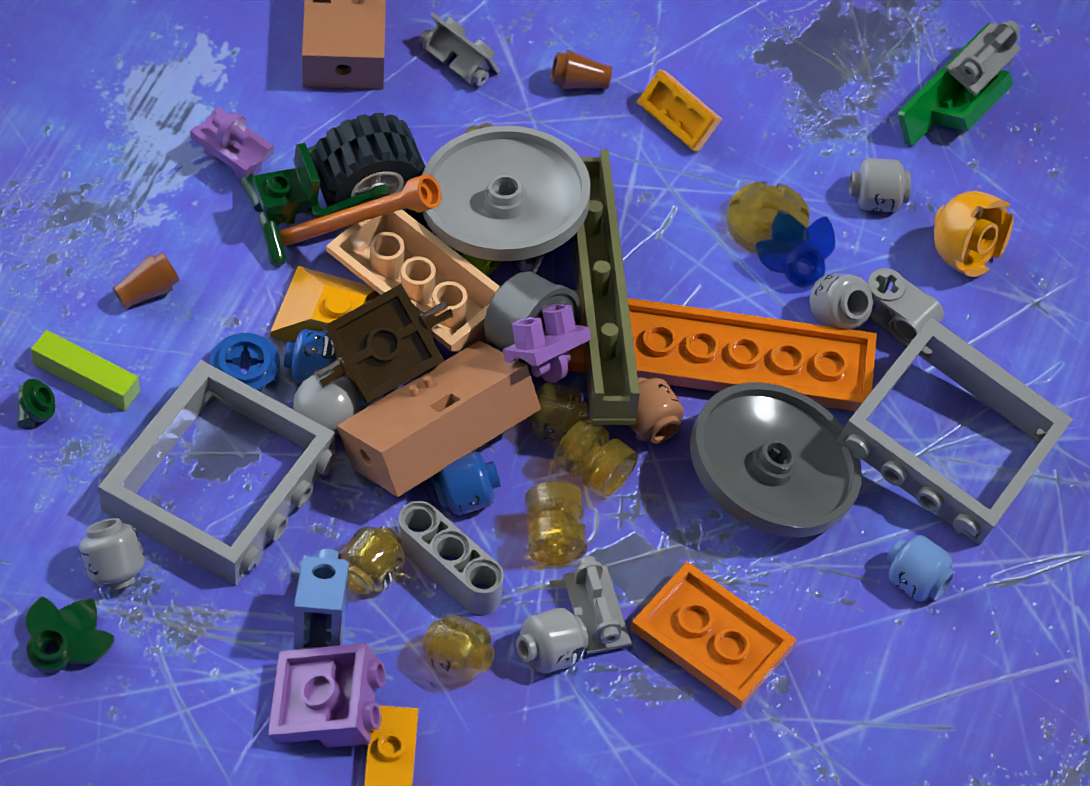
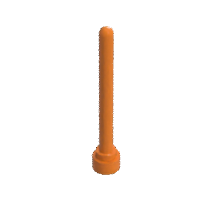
M429 174L412 178L407 181L400 192L280 231L282 243L284 246H288L404 208L416 212L434 209L441 202V189L436 179Z

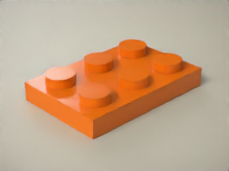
M688 561L635 617L630 629L739 710L794 649L797 640Z

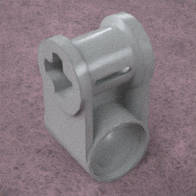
M881 268L871 273L867 283L872 292L873 303L874 300L878 302L875 309L872 308L868 319L889 332L904 346L907 347L930 317L939 323L943 320L945 313L939 301L921 291L898 272L888 268ZM890 282L893 283L891 291L888 290Z

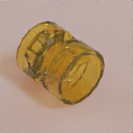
M584 417L579 420L566 433L554 454V462L573 477L583 475L582 483L602 499H608L622 487L634 470L638 460V454L619 439L609 441V432L601 425H591L590 417Z
M549 481L530 488L525 494L526 522L529 525L527 527L529 556L532 560L546 565H563L582 558L586 553L587 543L585 525L580 523L584 517L582 492L579 487L568 482Z

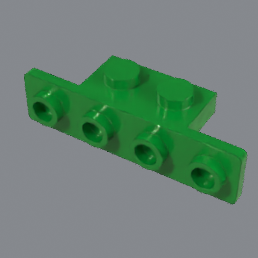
M987 23L898 112L897 116L905 144L914 146L935 124L969 131L1013 86L1011 72L1000 70L974 96L945 69L990 23Z

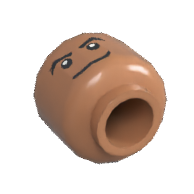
M638 378L640 395L636 425H628V427L640 441H651L658 444L669 440L681 428L684 408L670 386L663 379Z

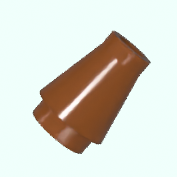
M568 49L565 53L556 52L551 70V84L559 85L560 89H608L612 76V66L599 63Z
M161 252L154 257L149 254L112 289L123 307L128 309L134 304L173 291L172 286L180 280L167 257Z

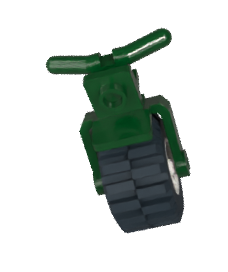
M374 113L369 116L363 114L352 120L347 119L341 122V125L338 127H332L326 132L327 136L320 138L314 146L307 148L305 143L296 144L293 159L295 168L258 175L251 173L246 178L244 176L241 177V185L250 198L254 210L262 212L258 216V221L262 229L269 261L273 266L280 267L286 262V255L278 227L279 224L283 222L286 225L295 223L296 214L305 213L306 215L315 216L317 219L400 192L408 180L422 175L425 164L410 128L403 119L399 120L397 116L392 114L384 116L383 113ZM319 187L325 199L326 208H321L319 203Z

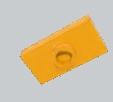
M661 69L658 70L636 101L693 151L701 150L722 120L719 115L673 76Z
M379 705L381 725L378 730H371L364 786H412L419 708Z

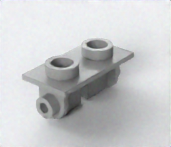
M435 13L430 15L436 26L432 30L428 28L423 31L419 39L423 43L422 48L426 52H429L444 65L456 54L457 57L449 65V68L469 85L476 84L477 86H482L489 77L487 73L489 69L498 75L501 71L493 60L496 54L488 45L479 39L475 43L471 42L465 37L467 33L465 29L452 18L448 17L444 21Z
M1013 20L1001 22L998 26L992 21L945 69L976 96L1022 49L1016 44V41L1019 39L1020 26Z
M593 556L581 558L577 562L578 568L576 571L563 574V579L574 614L581 618L587 629L588 645L585 649L587 655L630 646L631 640L607 566H602Z

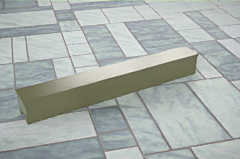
M600 149L599 157H580L587 168L590 178V206L584 223L571 237L576 291L582 307L580 326L589 327L591 340L582 344L591 425H636L640 391L608 149Z

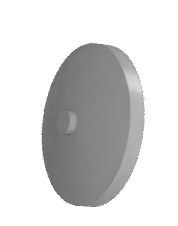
M491 126L462 134L443 145L430 158L422 175L429 174L433 176L441 189V202L439 206L423 212V216L430 229L448 246L466 255L480 259L515 261L533 258L550 252L568 241L580 229L589 211L590 178L582 159L562 140L533 128Z

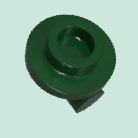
M28 379L19 385L18 427L31 429L35 427L36 422L46 421L54 415L55 397L52 390L46 384L37 379Z

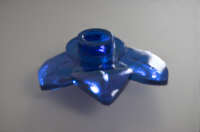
M778 211L771 225V239L762 240L755 244L758 258L770 271L785 274L786 278L793 285L800 288L813 287L816 281L824 276L826 270L824 260L835 249L836 240L833 226L828 217L824 216L805 228L801 222L786 211ZM797 263L807 264L810 273L802 274L797 268Z

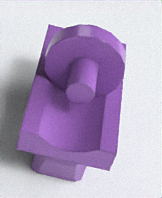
M220 107L213 110L204 123L190 130V139L202 146L206 155L213 160L219 159L234 169V175L240 179L242 176L248 177L251 173L257 175L262 169V163L274 154V145L248 128L245 117L237 112L230 115Z
M552 304L542 309L546 328L544 330L541 318H523L512 323L515 344L503 349L505 362L511 363L518 359H523L532 365L531 372L534 376H541L550 383L562 380L568 371L567 362L571 359L568 350L591 340L589 327L575 325L571 305Z

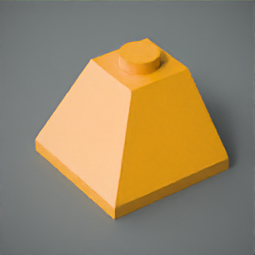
M298 266L270 331V337L287 342H296L297 336L302 330L308 329L324 332V325L376 298L379 293L367 284Z

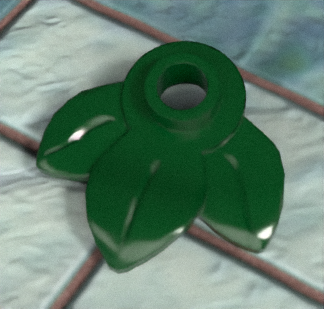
M41 596L31 605L25 617V625L31 636L27 643V656L29 662L36 669L44 672H54L63 669L69 663L90 664L106 655L112 648L115 641L114 636L106 631L96 630L98 618L94 599L80 600L58 610L50 600ZM48 648H56L59 650L55 654H43V652Z

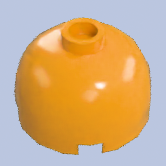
M976 190L958 194L943 205L934 217L935 248L943 261L967 276L978 277L985 274L990 268L984 265L991 256L1000 258L1011 237L1014 217L1007 212L1006 207H1011L1009 202L997 196Z

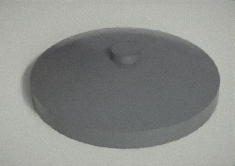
M749 382L730 386L715 394L706 403L693 425L690 437V453L693 466L702 485L710 496L730 515L762 532L783 537H808L823 533L833 528L845 517L857 499L862 483L860 459L853 457V452L836 441L844 427L819 403L790 388L761 382Z

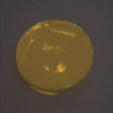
M755 182L742 187L732 196L726 216L728 231L735 242L746 250L763 256L782 255L795 250L804 241L809 227V208L801 195L790 187L777 183V187L766 185L767 182Z

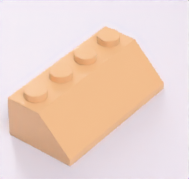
M402 209L351 225L326 246V251L379 294H383L401 284L411 302L422 313L445 300L449 307L435 316L451 308L453 317L431 329L433 337L450 351H462L479 340L485 344L488 343L485 338L484 320L489 302L500 286Z

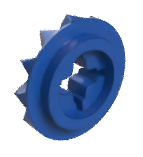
M238 333L224 338L215 346L211 353L210 365L263 392L268 383L276 381L280 368V357L276 347L265 337L253 333ZM244 354H248V360H250L251 364L247 374L240 372L241 360H244Z

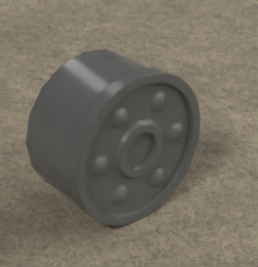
M531 271L516 274L497 289L489 302L484 320L485 338L488 344L503 352V349L515 344L512 323L523 318H541L543 330L546 329L542 309L552 304L571 305L575 325L580 326L582 307L578 295L573 290L563 285H556ZM518 359V361L526 364L529 372H531L532 365L523 359Z

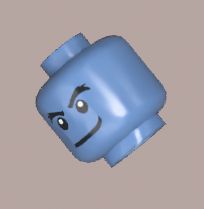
M917 535L908 542L900 539L890 550L886 558L891 563L888 572L889 581L918 602H924L929 598L936 601L949 587L956 574L951 569L953 564L952 556L923 535Z

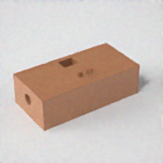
M305 0L302 46L303 87L384 89L386 0Z
M479 340L336 426L352 469L399 497L440 472L449 464L536 413L541 407L527 365L518 360L511 363L505 362L503 352Z

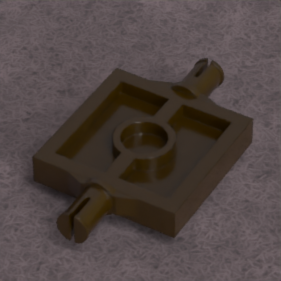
M401 284L324 325L323 330L334 348L336 361L314 371L316 380L333 372L319 380L320 386L325 388V386L346 376L356 386L366 405L445 361L434 343L431 328L452 318L453 312L451 308L435 316L449 307L448 303L443 300L438 305L422 313L411 302Z

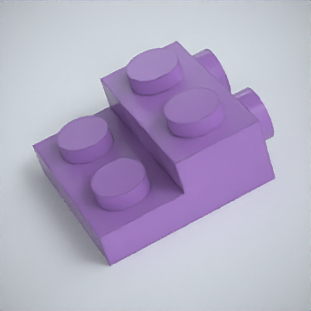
M366 643L280 651L268 736L275 744L308 740H320L326 748L370 744L371 730H378L381 725V711L378 703L375 701L376 688H382L385 685L386 672L383 662L375 656Z

